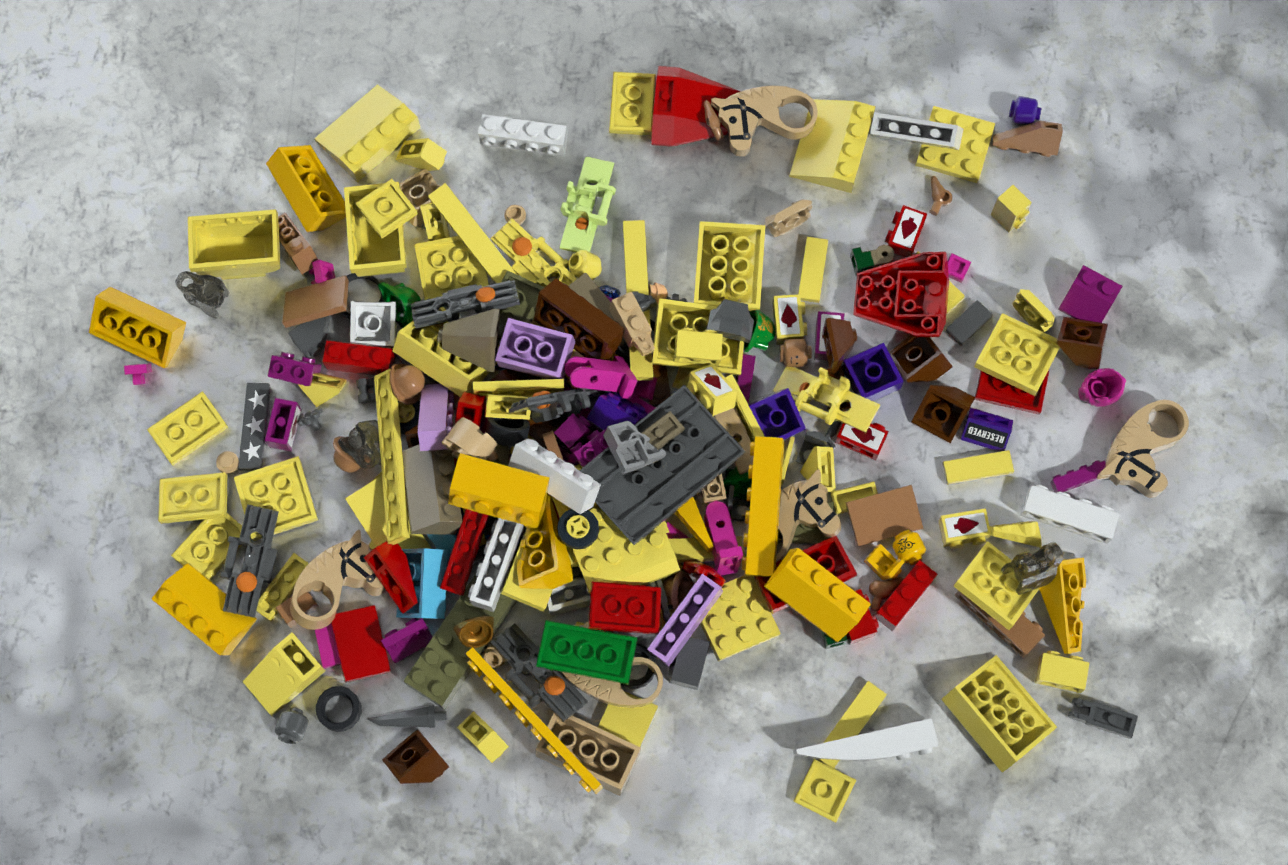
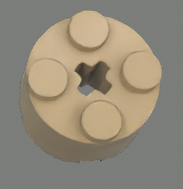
M464 417L457 421L441 442L447 449L454 450L452 455L457 460L460 453L487 460L497 446L496 441L488 433L485 432L484 434L479 430V426Z

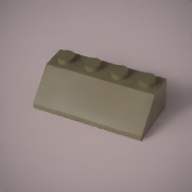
M420 445L402 451L411 534L455 535L462 524L461 508L448 504L450 486L455 471L453 450L420 451Z

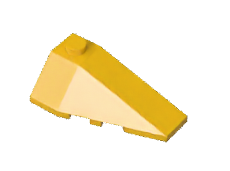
M548 493L545 510L538 528L525 526V538L521 540L520 545L523 548L521 559H518L517 562L520 588L555 589L573 581L571 561L566 545L562 543L558 536L557 525L559 521L551 495Z
M692 497L674 514L709 553L713 551V544L694 497Z
M1084 558L1036 562L1035 576L1042 583L1039 590L1064 654L1081 651L1083 623L1079 617L1085 601L1081 600V590L1086 588Z

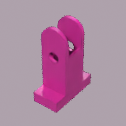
M614 356L613 361L572 357L564 365V371L570 377L572 385L578 388L619 392L622 398L631 399L637 383L633 372L624 358L620 356Z
M720 501L711 502L706 508L704 525L713 544L714 569L721 575L738 573L743 552L741 546H738L728 507Z

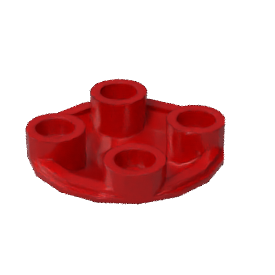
M684 562L681 569L691 575L695 573L699 575V578L704 574L721 587L724 586L726 581L714 568L704 563Z

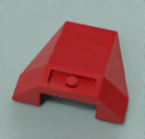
M658 66L651 145L674 147L714 138L711 128L706 123L704 102L707 100L711 104L712 98L727 99L740 91L680 67ZM712 107L716 115L719 117V112ZM720 122V129L723 135H728L727 129Z
M922 252L857 273L853 315L916 337H940L946 324L949 291L947 253Z

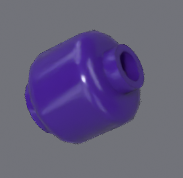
M1018 96L1016 100L1011 102L1009 117L1012 118L1014 124L1028 125L1040 119L1042 108L1038 107L1036 99Z

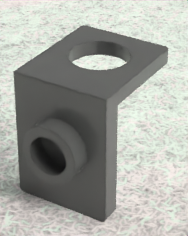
M807 430L796 462L804 465L806 462L803 456L804 452L812 450L816 446L826 447L828 438L819 432Z
M730 485L729 494L726 495L727 498L723 500V503L728 507L731 520L745 521V515L738 514L736 508L740 505H745L750 510V501L734 499V486Z

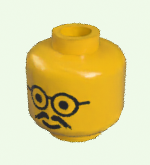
M906 530L894 537L895 541L892 547L898 559H902L911 566L917 564L919 560H923L922 556L926 552V547L917 532Z

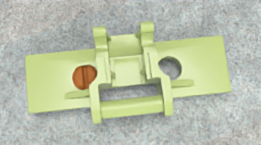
M585 157L577 187L573 185V182L568 181L566 188L568 192L567 201L562 202L560 209L562 214L568 217L560 249L571 252H578L580 250L591 251L598 225L605 226L607 224L606 216L611 198L616 192V189L609 185L615 163ZM596 197H602L598 215L592 214Z

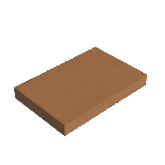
M344 275L286 292L282 320L285 328L346 311L349 286L347 276Z
M912 485L845 502L857 546L895 537L906 530L913 532L924 529Z

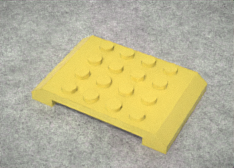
M580 464L574 466L579 471L582 469ZM551 496L559 517L571 509ZM596 502L589 509L598 520V537L592 545L585 549L576 550L572 548L589 594L592 581L644 586L680 572L676 556L662 523L644 539L633 545Z

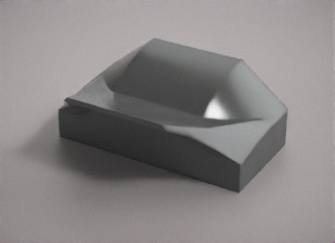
M724 299L716 309L710 311L706 330H715L718 334H723L725 338L749 343L754 319L750 316L748 304Z

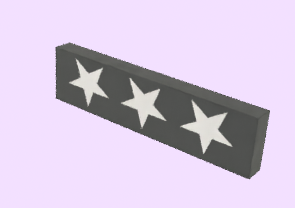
M247 383L239 470L254 471L263 466L270 395L269 383Z

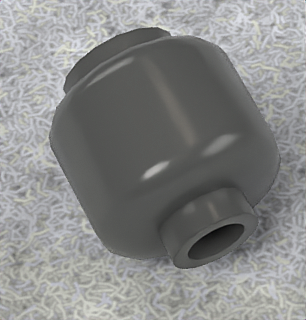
M298 708L282 711L275 727V733L280 741L287 744H296L297 741H301L304 738L309 720L303 715V711Z

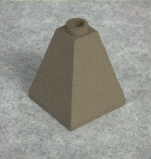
M492 309L445 323L443 330L439 329L438 343H442L443 350L489 372H494L499 346V309Z

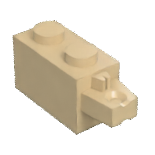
M630 292L613 299L609 311L614 320L625 328L623 337L628 347L635 346L641 356L654 352L655 347L650 336L652 328L633 293Z

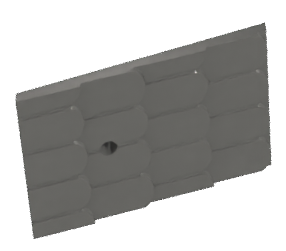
M683 385L635 425L638 432L642 433L669 411L672 412L685 429L661 448L666 452L664 458L640 469L622 474L608 447L580 470L601 484L595 502L633 545L644 539L695 494L699 493L746 453L741 445L686 385ZM677 445H680L679 452H675V447Z

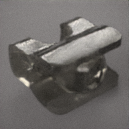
M188 271L181 272L175 280L176 286L183 293L184 298L189 304L201 308L210 317L218 318L219 313L216 309L222 305L224 298L230 294L222 280L211 275H197ZM189 278L193 280V283L186 287L182 286L184 279Z
M377 420L357 423L355 428L350 431L348 437L338 440L342 450L351 455L361 468L370 469L376 465H381ZM365 454L371 458L370 463L365 461Z
M1055 542L1043 545L1032 555L1027 551L1017 554L1011 562L1001 568V572L1007 574L1014 571L1015 578L1019 582L1015 592L1021 595L1046 586L1053 581L1057 574V567L1063 560V552ZM1051 552L1053 554L1052 560L1048 557Z

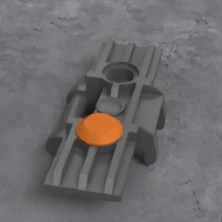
M509 280L483 287L475 284L449 290L447 293H442L443 296L414 302L411 304L416 329L459 320L460 312L473 309L479 314L492 309L500 310L520 305L515 281ZM442 306L449 307L445 311H438V309Z
M586 388L556 393L542 391L533 394L532 397L513 403L508 410L509 413L530 410L532 411L531 418L535 423L544 422L560 416L565 418L570 417L572 414H580L582 408L590 407V398L608 393L609 391Z
M247 504L240 537H228L229 547L223 572H220L219 575L221 578L230 580L223 607L224 612L255 618L263 581L271 583L273 566L277 558L278 551L272 549L271 545L279 511ZM252 533H259L262 536V543L259 545L252 544L250 542V535ZM238 545L245 546V557L240 574L232 572Z
M515 623L490 641V644L512 667L504 678L507 681H511L529 700V705L532 708L544 701L558 718L564 722L588 703L562 672L536 667L540 647L536 646ZM520 651H527L530 654V658L521 660L517 654ZM520 673L526 676L531 674L538 682L539 690L537 695L518 676Z

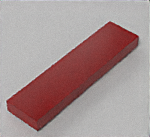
M468 509L465 510L440 589L463 596L489 515Z

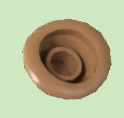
M395 364L390 370V385L395 397L405 405H413L419 401L421 391L425 385L422 371L413 365L407 366L405 364Z
M342 436L334 438L333 446L335 452L333 460L338 468L345 472L353 473L358 471L362 465L368 466L372 464L369 454L354 441Z
M680 570L675 576L668 577L663 582L668 605L673 606L675 611L694 586L691 577L684 570Z

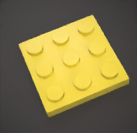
M933 106L929 121L958 125L963 128L960 149L954 150L922 144L915 166L978 183L995 123Z
M458 236L414 244L424 300L443 296L442 293H447V291L475 284L482 287L489 285L487 272Z
M1002 313L974 367L1035 396L1060 347L1057 345V338Z
M299 456L234 477L244 515L247 504L279 511L274 535L318 521ZM252 533L251 539L257 541L262 539V536L259 533Z
M987 541L953 587L1006 629L1010 630L1040 589L1042 583Z
M747 575L724 583L722 587L723 593L700 623L718 662L778 637L781 634L754 577Z

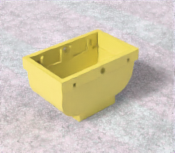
M384 183L344 187L349 265L351 274L355 273L357 277L405 272V268H407L404 226L401 225L381 239L356 206V202Z
M277 210L189 216L188 255L190 271L196 272L200 276L221 277L222 280L263 277L266 276V273L279 270L280 244Z

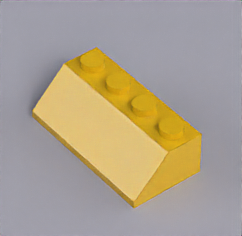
M311 145L278 147L266 165L307 232L322 231L346 218L345 201Z
M108 287L95 296L89 333L165 369L183 340L186 322L117 289Z
M460 453L450 486L448 504L538 528L545 510L550 478Z
M799 548L789 550L764 586L835 642H839L859 623L871 605Z
M189 563L165 580L152 597L155 603L220 656L230 655L257 620L256 617L252 618L224 612L223 607L226 593Z

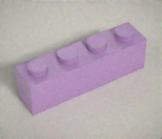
M442 384L424 385L421 391L418 423L420 451L447 449L441 442L453 428L454 392Z
M702 574L647 649L650 654L669 667L723 593L722 587Z

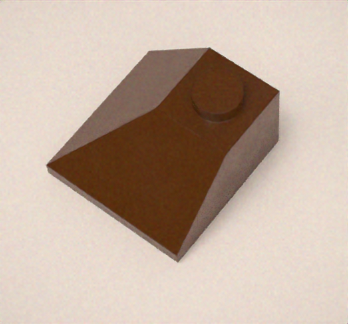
M1063 317L1057 345L1076 366L1086 369H1099L1108 324Z
M826 318L822 334L830 374H835L852 351L854 343L857 341L856 329L851 327L850 321Z
M910 335L889 352L897 369L908 383L935 381L953 367L930 337Z
M930 385L911 423L951 443L975 397L957 387Z
M418 729L382 759L400 784L432 783L449 768V765Z

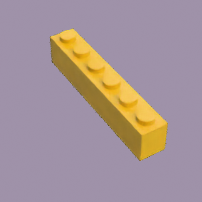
M755 436V442L750 444V456H754L753 465H749L748 478L752 479V486L747 488V501H750V510H746L745 524H749L748 533H744L743 546L747 547V556L742 558V570H745L747 576L771 577L776 569L784 454L783 438Z

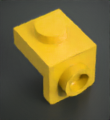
M881 544L877 545L864 560L882 580L896 578L902 571L900 567L905 563L902 559L896 560Z

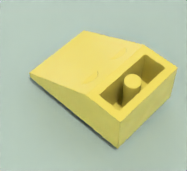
M291 632L266 655L243 680V683L271 716H274L326 670L298 637Z

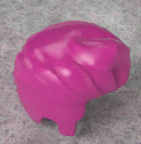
M1102 368L1095 370L1086 376L1081 387L1078 388L1079 399L1095 407L1109 406L1119 400L1123 394L1126 379L1114 369Z

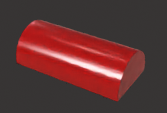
M837 536L802 550L842 582L857 576V572ZM782 560L776 562V569ZM754 576L772 614L790 607L764 587L770 577Z

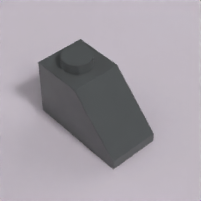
M330 316L302 323L288 333L305 357H316L322 352V348L326 344Z

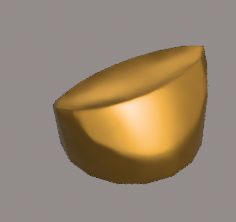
M481 616L471 618L457 624L453 629L463 645L470 648H479L490 642L493 637L494 617Z

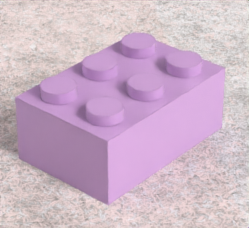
M508 318L495 361L499 367L536 377L564 379L566 375L564 365L571 358L575 339L571 334Z

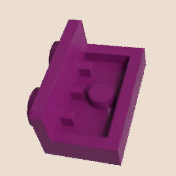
M281 352V355H272L268 371V377L311 386L313 374L320 373L322 365L315 363L316 359L302 357V360L294 358L295 354Z
M607 428L601 432L595 430L586 437L589 441L584 445L579 442L570 449L572 454L566 457V460L570 464L578 461L582 468L609 447L603 436Z
M414 618L405 624V628L399 631L394 629L384 635L385 638L381 641L394 663H398L426 648L433 638L423 618L420 620Z

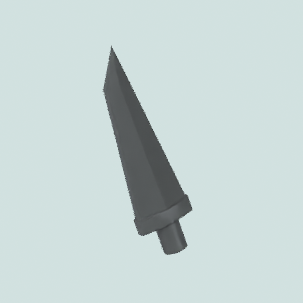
M435 705L373 717L367 720L379 726L435 728L436 721L447 720V711L436 712Z

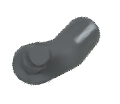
M835 420L825 434V437L828 438L827 443L833 449L836 448V445L830 439L837 434L841 425L840 421Z

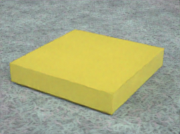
M392 178L356 202V206L381 239L418 215L417 210Z
M624 691L631 698L641 699L635 695H632ZM651 703L643 707L624 708L608 704L598 728L641 747L658 706Z
M813 759L794 802L836 823L856 779Z

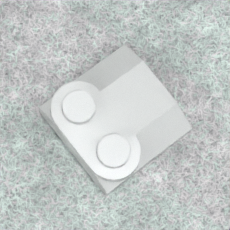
M351 301L350 343L366 346H394L397 337L396 302Z

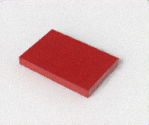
M980 370L974 400L1040 415L1049 371L1037 394L1034 396Z
M592 581L588 629L658 635L661 587Z
M375 605L336 613L331 626L345 683L390 673L391 669L386 649L381 641L383 637Z

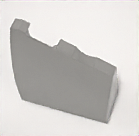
M629 421L608 426L603 435L622 474L645 467L666 456V452L663 449L660 451L649 443L650 438L638 432L637 428Z

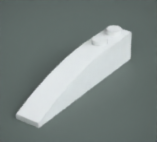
M930 718L795 749L793 753L799 756L830 760H869L896 756L897 760L910 758V753L919 751V755L933 752L932 747L939 746L933 720Z

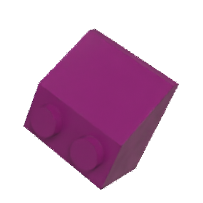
M1083 265L1058 310L1074 319L1102 323L1123 286Z

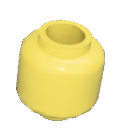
M580 250L570 257L569 268L575 277L579 278L584 273H587L594 280L600 275L602 270L601 260L597 255L586 250Z

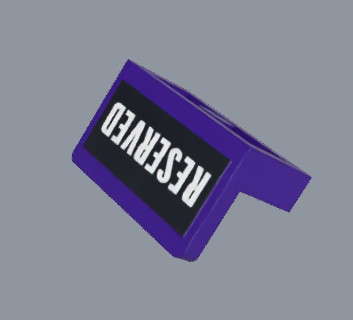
M970 407L961 440L999 452L1005 451L1012 432L1013 420Z

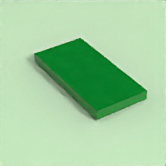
M545 620L536 667L629 685L638 638Z

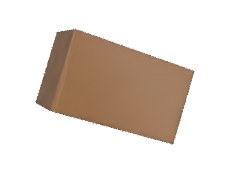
M309 592L302 594L297 599L299 608L307 615H310L319 608V605ZM292 597L276 607L290 628L297 624L290 612Z

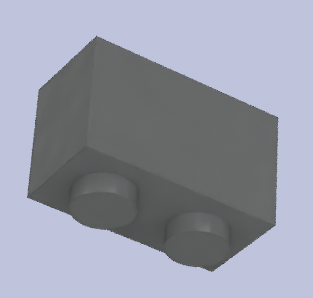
M692 637L689 638L678 653L676 662L670 664L668 676L671 677L672 684L698 690L710 642Z

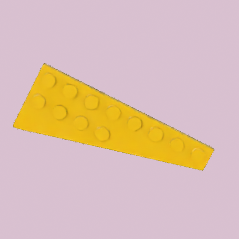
M473 647L465 653L469 658L467 664L479 678L481 676L484 677L482 680L486 683L487 687L494 694L497 692L500 694L498 697L510 711L512 709L516 711L514 714L526 728L529 725L532 727L530 731L539 741L543 739L548 744L546 747L555 758L559 756L564 761L562 765L571 775L576 773L580 777L579 784L588 793L591 790L595 794L601 791L603 787L600 782Z

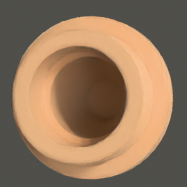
M659 283L648 285L649 295L656 300L657 304L659 299L667 298L668 292L664 285Z

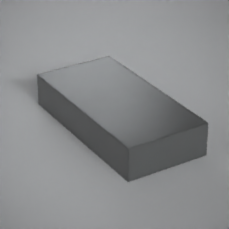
M976 300L946 328V332L962 346L992 318L993 314Z

